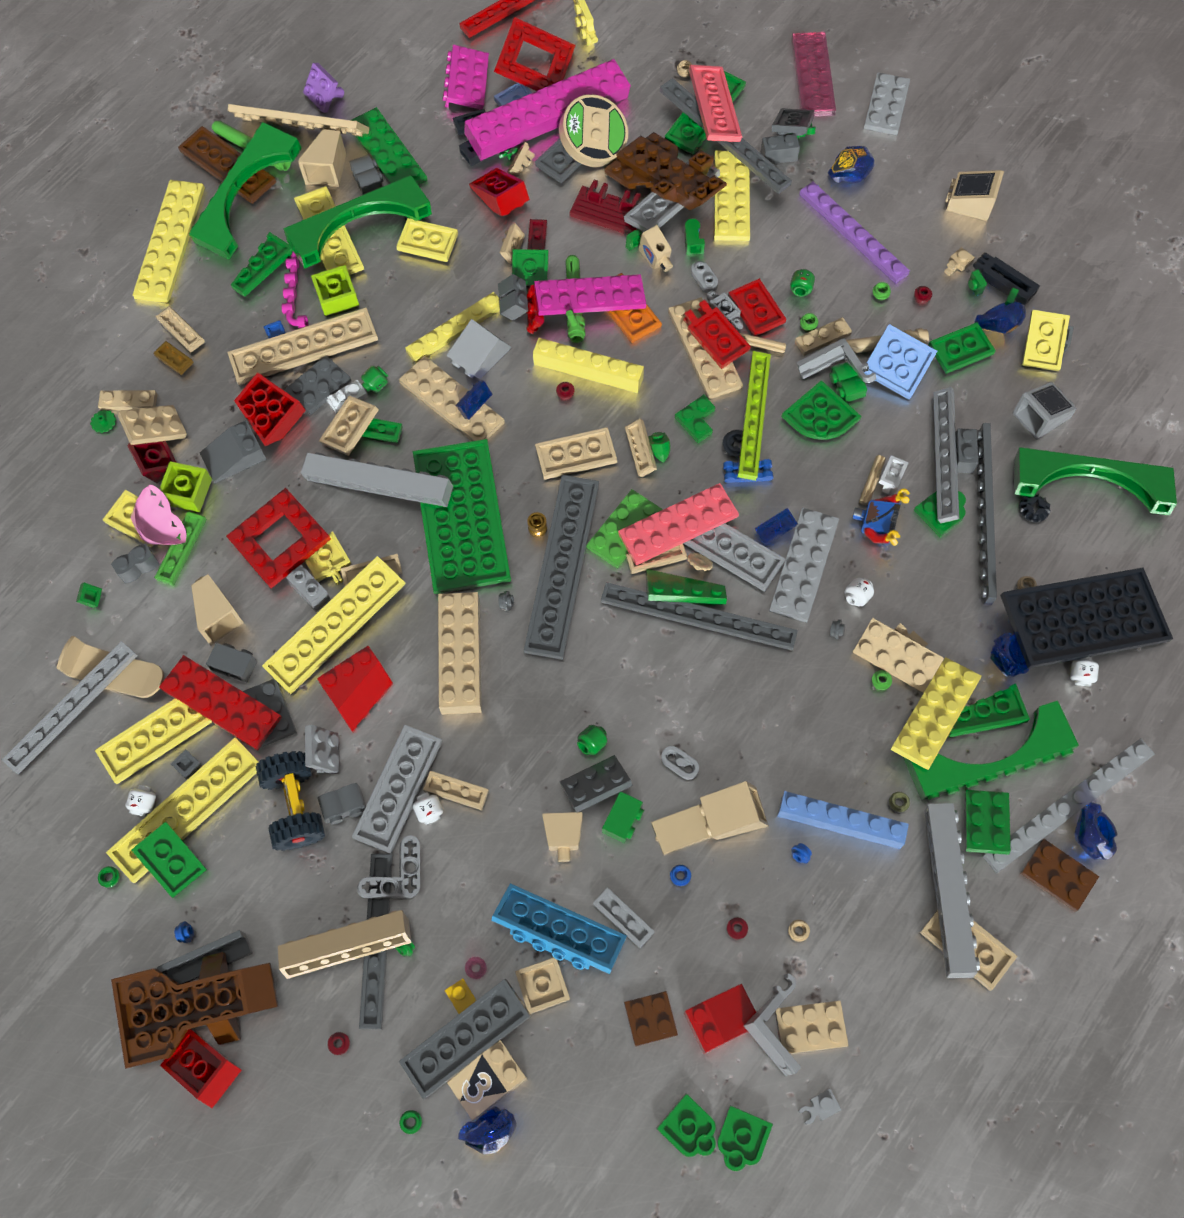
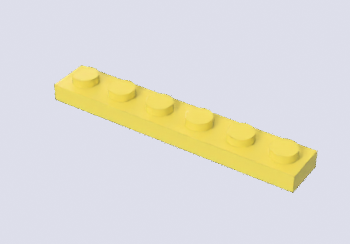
M492 292L405 347L406 352L415 363L424 356H430L458 338L471 319L480 324L499 312L500 298Z

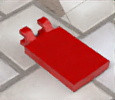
M703 300L699 303L700 308L697 310L702 316L697 318L690 309L685 312L684 315L686 317L683 320L689 325L687 330L716 364L723 369L748 352L751 346L717 307L712 310L706 300Z

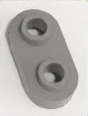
M703 261L695 262L691 267V275L698 286L705 293L711 290L716 291L718 279L707 263Z
M668 746L663 750L661 756L662 763L670 770L687 780H691L698 775L699 764L695 759L675 746ZM673 755L675 760L670 761L668 756ZM690 767L692 772H686L685 768Z

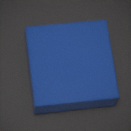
M280 320L263 326L268 338L286 333Z

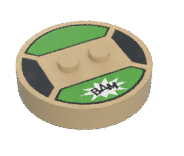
M583 95L573 100L562 114L559 123V135L565 150L577 162L590 167H602L613 162L617 158L616 153L626 146L628 126L623 113L613 102L598 95Z

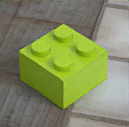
M346 265L311 275L325 316L359 306Z
M170 461L159 490L166 496L170 506L200 512L212 478L204 468Z

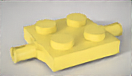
M573 0L576 13L574 18L576 27L580 28L581 38L585 39L587 45L597 43L598 38L594 30L593 17L585 0Z
M334 532L328 534L331 540L305 562L318 582L332 576L335 584L339 585V581L340 583L343 582L339 574L340 568L350 566L351 562Z

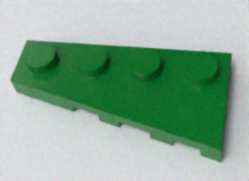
M271 232L267 234L265 243L259 245L257 254L251 256L248 260V266L242 268L231 283L233 290L244 297L279 267L286 258L290 257L293 252L288 243Z
M646 569L648 601L726 604L727 602L725 585Z
M1016 683L1008 689L1000 690L986 699L982 698L976 701L975 704L965 706L949 733V737L1027 723L1030 718Z

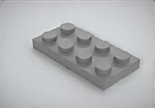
M877 72L864 129L892 135L898 134L910 83L909 78Z

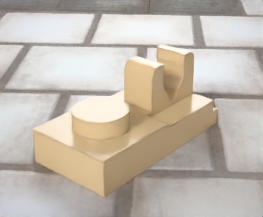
M525 142L518 149L507 173L518 176L523 169L522 164L525 167L531 164L527 158L532 160L535 155L528 150V143Z
M516 223L512 224L509 230L505 231L506 238L502 239L503 245L500 250V254L509 264H512L513 249H520L525 236Z

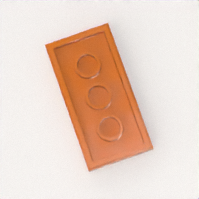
M647 304L645 309L607 311L631 343L662 327L661 321Z

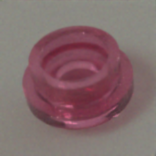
M472 957L465 964V972L472 979H480L486 973V963L480 957ZM475 964H478L480 966V970L478 972L472 971V967Z

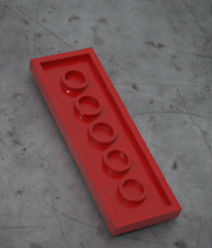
M185 655L182 656L159 686L165 693L257 751L282 718L280 714Z

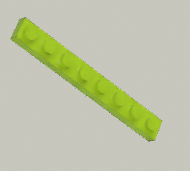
M753 351L751 355L737 475L739 478L755 481L758 477L771 354Z

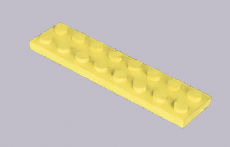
M169 181L133 292L135 299L163 303L170 302L190 238L189 233L194 225L205 190L202 183Z
M377 556L268 659L262 667L291 695L405 585V582Z
M235 737L106 853L131 882L135 884L149 870L131 851L132 848L165 822L172 827L182 840L185 839L257 773L255 766L259 762Z

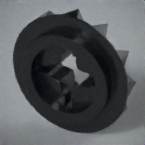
M732 430L724 436L722 445L724 451L729 456L733 455L736 458L740 456V448L733 445L734 440L737 443L742 441L743 430Z
M1039 494L1034 497L1024 496L1019 504L1021 515L1031 522L1044 521L1051 512L1050 504L1046 501V497L1043 498ZM1036 502L1038 509H1037V511L1034 513V510H1033L1034 507H1033V505H1034V503Z

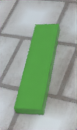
M187 512L182 521L186 530V542L170 545L154 577L156 580L175 585L207 520L204 516Z

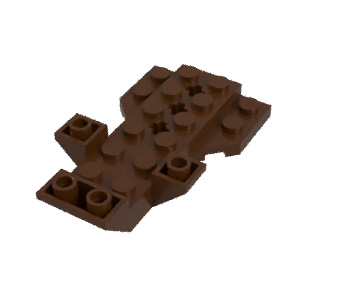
M655 132L646 138L639 136L616 153L617 159L604 168L606 175L626 188L635 189L639 185H646V188L652 187L651 191L658 196L677 202L688 210L701 206L727 186L725 181L715 175L710 178L706 176L714 161L712 156L701 150L689 159L688 165L678 158V146Z
M225 952L203 957L199 980L184 984L177 983L157 968L111 979L125 1069L172 1057L188 1029L207 1025L218 1045L241 1040L237 1017L279 1007L271 963L229 972ZM187 1004L188 1008L182 1010V1005ZM166 1009V1015H161V1010ZM145 1015V1020L141 1021L140 1016Z

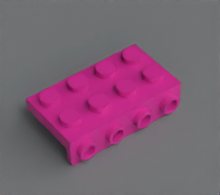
M453 44L452 51H448L447 54L449 64L446 65L445 74L448 77H445L444 87L447 89L444 90L442 101H445V107L448 108L450 102L475 109H483L489 53Z

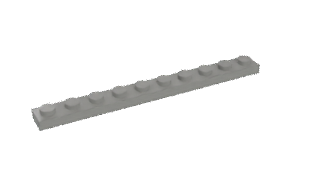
M1140 738L1010 835V855L986 853L982 857L995 873H998L1078 813L1083 807H1086L1142 765L1155 753Z

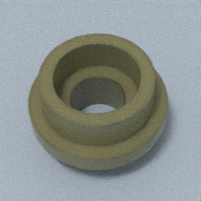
M895 792L889 798V806L893 811L902 813L909 808L910 799L903 792ZM897 799L901 800L902 806H898L895 801Z

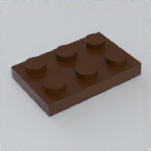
M1046 839L1041 840L1020 873L1074 912L1080 909L1099 878L1097 874Z

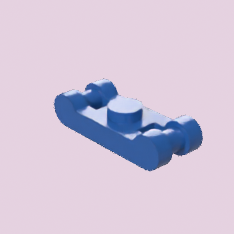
M770 459L759 461L758 470L763 469V473H758L756 481L737 477L738 474L733 473V471H738L739 462L726 461L723 463V469L726 472L724 481L726 483L759 482L773 479V472L771 471L772 460Z

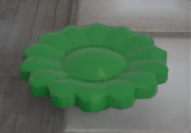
M98 411L91 418L90 425L96 432H108L116 424V418L111 411Z

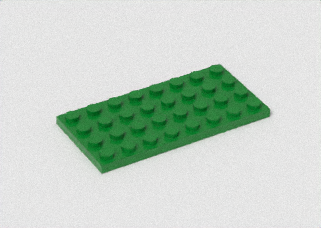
M487 439L412 451L416 473L426 472L436 477L437 475H443L448 477L453 485L447 507L420 502L434 594L510 582L511 576Z

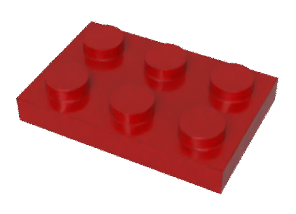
M760 278L728 292V297L740 309V316L753 336H758L786 323V317Z

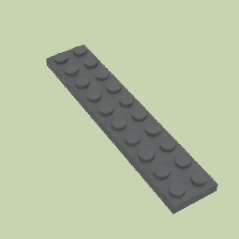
M562 475L524 653L563 660L599 488V481L567 475Z

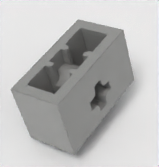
M302 565L286 577L291 587L315 612L330 600L327 591Z

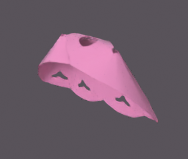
M148 485L142 490L136 500L131 514L132 523L140 538L147 544L177 545L185 543L186 530L181 520L171 513L168 499L157 487ZM150 490H152V492L155 493L157 496H150ZM160 500L162 501L161 504L164 506V508H162L161 506H158L159 503H160ZM171 521H173L174 525H176L177 527H172Z

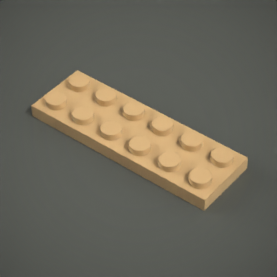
M702 297L669 307L668 313L707 398L712 399L742 389L743 384L733 362L721 369L687 330L689 325L683 320L686 317L684 315L685 312L691 309L697 318L702 316L697 311L700 308L699 303L703 301Z
M425 356L399 379L401 385L471 441L488 440L505 423L500 415Z

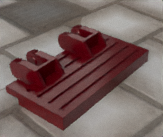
M594 179L590 188L582 185L570 210V217L627 235L638 230L625 222L624 216L638 205L641 194L636 193L632 203H629L630 190L626 189L622 199L611 194H607L604 199L608 189L607 183H603L599 193L595 192L598 187V180Z

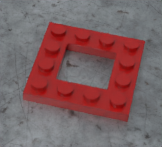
M514 17L494 72L538 91L564 80L576 45ZM523 41L554 55L547 76L516 62Z
M286 487L226 535L271 589L331 540V537ZM285 515L303 536L272 560L255 541V538Z

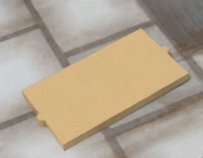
M699 805L651 822L656 834L655 840L659 842L663 855L712 837L707 833L705 826L708 824L706 816L702 815Z

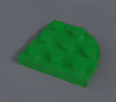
M822 380L786 409L781 416L802 435L820 440L832 439L844 434L861 419V415Z

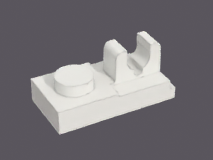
M356 380L336 393L329 395L326 400L335 414H337L348 396L363 400L368 395L359 381Z
M890 456L879 481L880 484L884 485L882 492L889 494L891 488L897 490L909 462Z

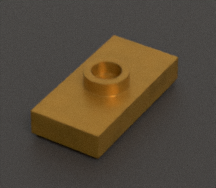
M167 341L153 353L155 357L180 375L194 363L191 358Z

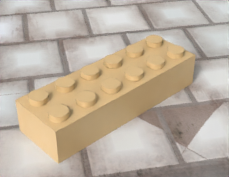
M478 592L438 594L440 712L442 715L482 713L480 600Z

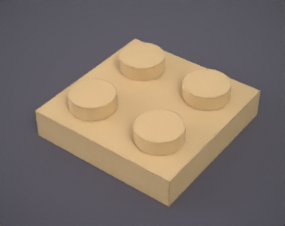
M551 958L515 971L526 1008L530 1014L570 1000L557 959Z

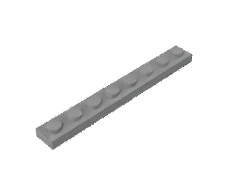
M952 387L934 392L937 515L940 523L959 519L955 401Z
M121 641L2 761L16 774H19L138 655Z

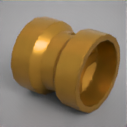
M539 512L532 513L527 519L528 531L533 537H542L547 532L546 517Z

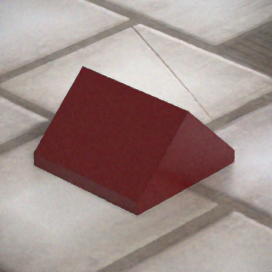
M166 441L135 445L128 443L127 445L141 474L155 483L163 480L170 461L177 463Z

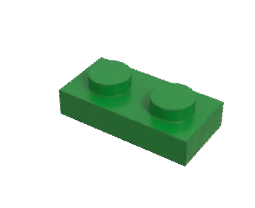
M373 418L362 437L398 443L403 426L402 423Z

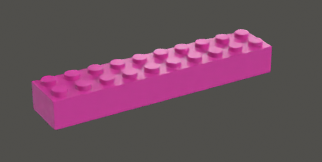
M612 59L465 121L464 134L481 161L558 128L562 114L576 98L583 95H598L615 104L628 98L631 85L615 59Z

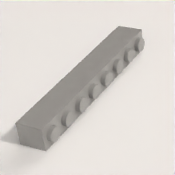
M315 452V454L307 453L301 470V474L307 481L443 507L448 506L453 489L449 478L443 475H437L436 477L426 472L414 473L406 468L398 470L389 465H384V467L378 466L373 462L360 463L356 459L344 460L336 455L328 457L319 452Z
M953 803L928 804L925 809V818L946 977L973 978L978 973L977 971L980 970L979 958L975 957L974 951L977 947L976 936L972 935L971 930L974 920L973 915L969 914L968 909L971 901L970 894L966 892L965 888L967 873L963 871L962 864H964V852L960 851L959 846L962 838L961 832L957 830L956 825L959 821L958 811L954 810Z

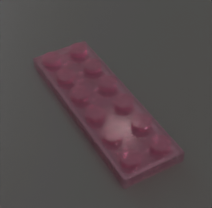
M792 33L800 108L815 110L814 116L835 115L836 106L826 33Z

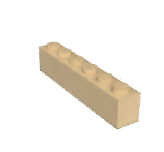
M403 910L392 911L383 916L371 917L366 921L351 923L348 926L330 929L317 935H309L297 941H289L278 946L279 970L288 979L412 943L409 920Z

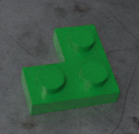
M703 394L677 412L675 419L699 443L713 433V429L703 419L715 411V406Z

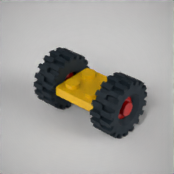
M305 752L277 753L272 757L268 756L266 759L260 760V763H257L255 766L260 788L272 790L283 787L289 814L287 818L278 819L279 821L272 822L268 827L272 849L277 851L299 849L322 840L325 837L321 815L319 813L316 814V812L310 814L305 812L303 800H299V783L305 782L304 780H308L312 775L311 769L305 766Z

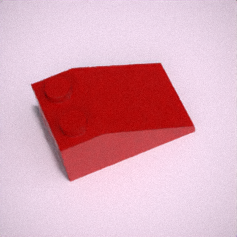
M498 168L469 183L470 188L483 202L500 216L508 215L510 211L523 206L525 202L530 200L524 181Z
M740 984L691 1007L684 1012V1015L703 1054H706L747 1033L748 1031L744 1025L756 1013V1010L743 985Z
M188 1029L172 1057L164 1059L160 1065L196 1099L210 1108L215 1106L242 1071L191 1029Z

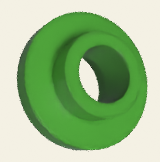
M880 282L873 287L872 293L875 298L885 300L890 296L891 289L887 283Z
M807 313L802 316L800 326L806 331L815 330L818 326L816 315Z
M879 670L873 674L872 684L878 690H886L892 684V677L888 672ZM879 677L885 678L886 682H881Z

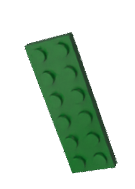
M724 71L732 102H734L746 86V81ZM683 112L666 133L665 139L694 155L706 139V134L703 128Z
M377 107L350 120L369 127V134H363L362 137L356 136V138L370 158L375 160L378 169L389 184L410 175L418 185L428 181L426 174Z

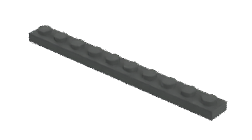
M673 78L660 86V92L704 129L697 100L690 92ZM741 138L740 142L718 141L776 193L780 194L791 185L792 180L743 138Z
M983 423L980 430H977V441H979L977 475H980L977 490L980 492L978 509H981L978 524L982 530L979 535V543L982 544L980 561L983 562L980 579H983L981 597L984 598V605H992L997 598L991 423Z
M608 582L605 584L601 603L792 651L798 631L688 602L648 601L647 592Z

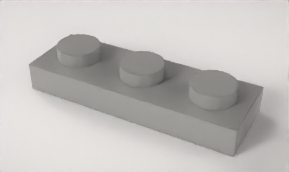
M608 887L593 902V905L639 948L655 933Z

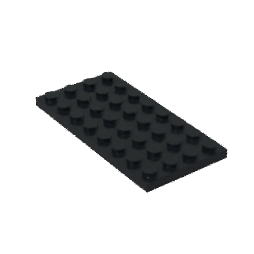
M1144 567L1006 591L1000 595L1028 669L1170 642L1173 639Z

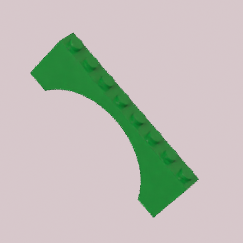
M262 122L260 127L256 129L252 139L246 144L242 154L237 158L233 168L229 170L223 183L219 185L217 192L210 199L206 209L200 214L196 224L192 226L189 236L194 243L230 260L238 248L230 228L231 206L238 190L258 171L274 164L293 162L302 149L296 137Z
M410 175L283 229L288 244L305 269L321 262L322 251L328 239L339 228L355 219L374 214H397L418 221L432 215L430 201Z
M1019 447L1014 458L1015 495L1034 497L1043 486L1054 480L1071 476H1088L1107 480L1123 487L1135 495L1147 507L1150 513L1170 515L1177 505L1174 468L1022 447Z
M1057 700L1039 706L1033 712L1032 727L1025 743L1014 754L1002 760L986 764H968L951 760L938 753L931 767L927 770L909 759L903 758L921 801L925 799L933 801L940 798V794L947 792L948 795L960 791L959 788L966 786L967 789L979 785V781L986 780V782L996 780L998 775L1005 774V776L1016 773V769L1023 767L1024 770L1035 767V763L1040 761L1045 764L1055 760V757L1059 755L1062 758L1074 753L1073 750L1079 744Z

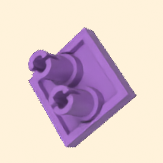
M313 63L303 93L323 113L328 112L333 98H343L344 96L342 87H337L338 82L319 63Z

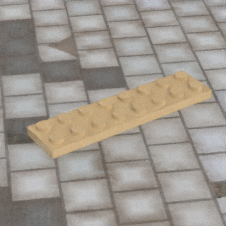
M228 104V111L233 113L234 117L242 118L244 121L252 122V120H257L259 123L264 122L266 124L272 122L274 125L279 126L287 124L294 128L302 126L309 130H315V128L320 129V131L336 130L340 131L341 134L352 133V135L362 137L363 134H369V127L357 121Z
M363 308L227 353L237 383L241 385L250 382L257 372L266 377L322 359L325 355L331 356L377 341L378 337L367 308Z

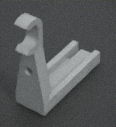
M845 338L796 362L803 379L845 358L863 382L871 383L876 380L875 373L870 375L864 374V372L869 370L868 363L862 365Z
M791 974L784 975V979L788 982V987L783 991L780 986H774L773 991L775 994L744 1025L785 1076L796 1074L801 1066L765 1025L763 1020L766 1022L795 989L796 980Z

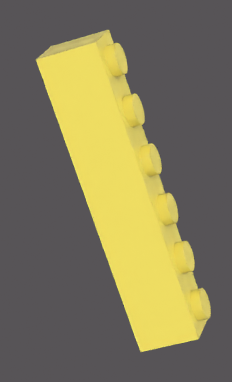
M538 338L533 351L534 365L638 393L643 381L644 366L542 338Z

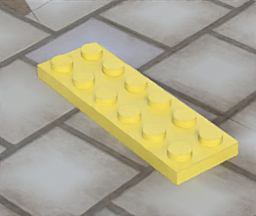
M715 150L714 167L720 170L718 178L725 181L727 186L714 195V240L749 241V168L729 151Z
M326 186L294 198L303 220L336 207ZM344 225L326 242L322 251L321 261L326 271L346 265L348 274L351 275L364 270V266Z
M945 657L891 750L929 770L982 676Z
M173 699L97 748L95 752L114 783L118 784L212 722L177 699Z

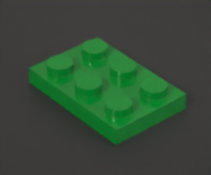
M978 322L929 341L928 344L929 347L937 351L935 357L946 374L992 356L996 351Z
M966 790V852L1010 855L1009 793Z
M167 822L163 823L131 849L172 898L207 870Z

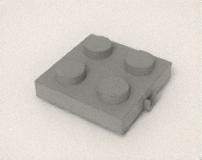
M314 725L305 726L306 767L316 769L317 773H339L338 733Z

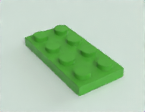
M631 489L588 542L587 549L618 569L626 559V554H629L618 535V531L663 509Z

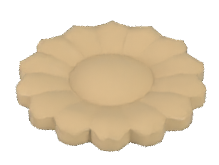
M690 553L687 557V560L696 570L707 571L713 567L710 559L700 553Z

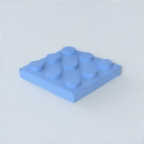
M889 324L867 361L869 370L864 372V374L870 375L875 373V381L910 399L937 351Z

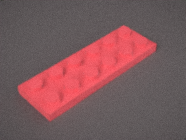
M690 65L689 73L707 140L740 142L742 134L723 67Z
M721 483L619 530L618 535L635 565H639L737 518L739 513Z

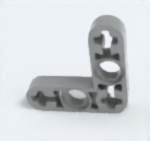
M410 835L401 841L399 847V877L363 878L357 886L358 894L363 898H413L420 890L419 840L415 836ZM411 841V844L415 845V847L411 849V856L404 858V855H408V847L404 845ZM405 862H413L415 864V871L407 872L404 869ZM404 876L416 877V879H411V886L415 887L411 893H409L408 889L404 888L409 883V878L404 879ZM367 882L369 886L376 887L377 882H380L378 887L379 894L376 893L377 889H371L369 893H366L362 886ZM391 882L394 885V892L390 894L384 892L383 884Z

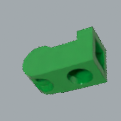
M689 219L685 223L686 255L704 254L705 241L704 239H699L700 222L696 219Z

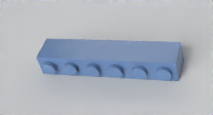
M784 791L781 797L777 817L897 849H901L905 845L909 824L787 791Z

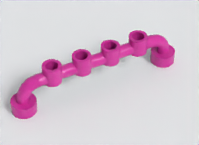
M292 252L291 258H286V267L290 269V273L284 274L285 283L289 284L288 288H283L284 299H287V303H282V313L286 314V319L290 325L298 326L301 329L309 326L306 315H298L297 319L293 318L295 313L294 301L297 297L296 283H298L297 268H299V260L295 253Z

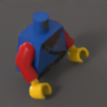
M900 489L897 494L869 501L866 510L855 507L852 519L863 521L861 532L865 533L873 543H891L893 546H896L898 542L895 538L901 537L898 531L895 530L901 506L899 502L908 503L910 499L905 495L910 493L907 489Z

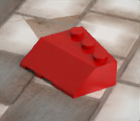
M258 372L234 400L265 446L283 439L306 411L297 399Z
M369 646L361 649L317 678L352 732L356 730L361 720L365 719L374 704L379 702L393 685V682Z

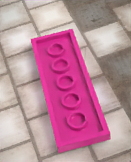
M641 274L534 281L539 316L566 314L568 310H572L573 313L646 308Z

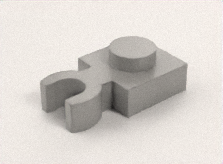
M828 1089L810 1099L812 1107L804 1106L798 1112L799 1114L804 1111L810 1113V1118L804 1122L807 1125L813 1123L817 1115L823 1121L842 1109L831 1089Z

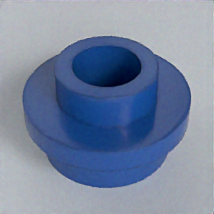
M799 843L792 847V856L797 862L808 863L810 861L812 852L806 845Z
M676 865L670 872V879L677 886H685L691 880V871L685 865ZM681 872L684 874L685 877L683 879H678L676 876L677 873Z
M181 922L175 927L174 933L177 941L180 943L191 942L194 936V929L188 922Z

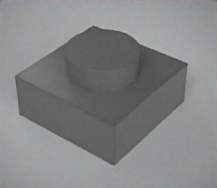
M186 749L171 763L186 779L202 765Z

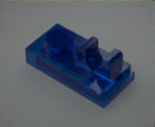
M483 380L474 384V387L467 391L466 395L456 404L464 419L469 420L493 395Z
M786 508L756 527L755 530L766 546L796 527L798 523L789 509Z

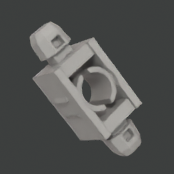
M713 290L708 292L707 300L710 303L711 309L713 310L717 307L735 329L740 331L743 328L740 320V309L725 292L721 295H718Z

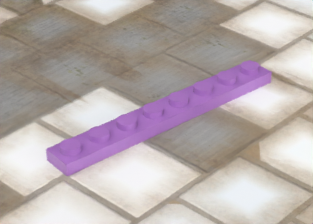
M811 182L800 190L799 195L895 284L909 275L910 270L816 183Z

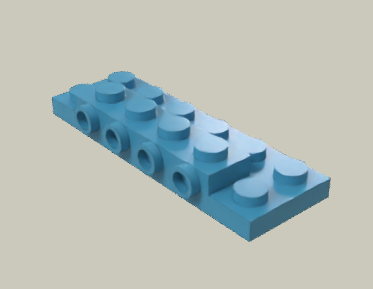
M511 883L491 920L511 929L510 934L513 935L514 940L517 942H529L537 951L542 952L546 950L552 953V956L557 960L562 961L566 959L572 962L576 969L582 970L586 968L589 970V967L592 966L608 974L611 973L627 935Z

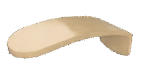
M71 636L60 654L57 669L69 677L82 681L110 652L84 644L75 636ZM134 659L105 689L140 698H148L160 689L159 686L164 681V672L160 666L154 663Z

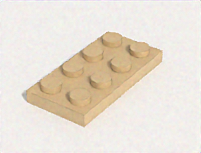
M608 427L535 444L544 480L617 463Z
M872 618L853 650L854 654L923 693L944 659Z
M937 909L920 931V934L943 952ZM974 921V925L971 927L972 935L976 936L977 947L974 951L975 957H978L980 962V970L977 971L978 973L974 978L991 991L1018 956Z

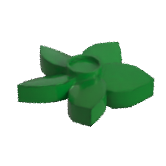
M509 148L504 152H500V159L507 155L508 160H511L512 154H515L518 148Z

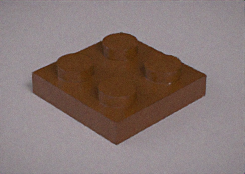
M667 991L624 1002L635 1047L678 1036Z

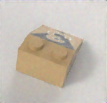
M499 1040L447 1083L473 1121L521 1085L527 1078L503 1042Z

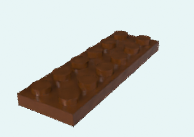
M203 126L178 146L181 153L221 182L225 180L229 170L233 168L237 158L241 155L240 152ZM262 169L242 185L238 190V194L253 204L276 183V179Z

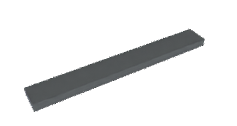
M371 854L369 877H392L393 855ZM377 882L376 887L369 886L368 893L371 889H377L376 893L379 894L378 887L380 882ZM391 882L383 884V890L388 894L391 893ZM368 898L366 920L371 917L389 914L390 898ZM387 950L364 956L359 1029H382Z

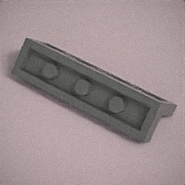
M238 930L162 964L157 969L177 983L184 984L199 978L202 959L205 956L225 952L227 965L253 954L246 934Z

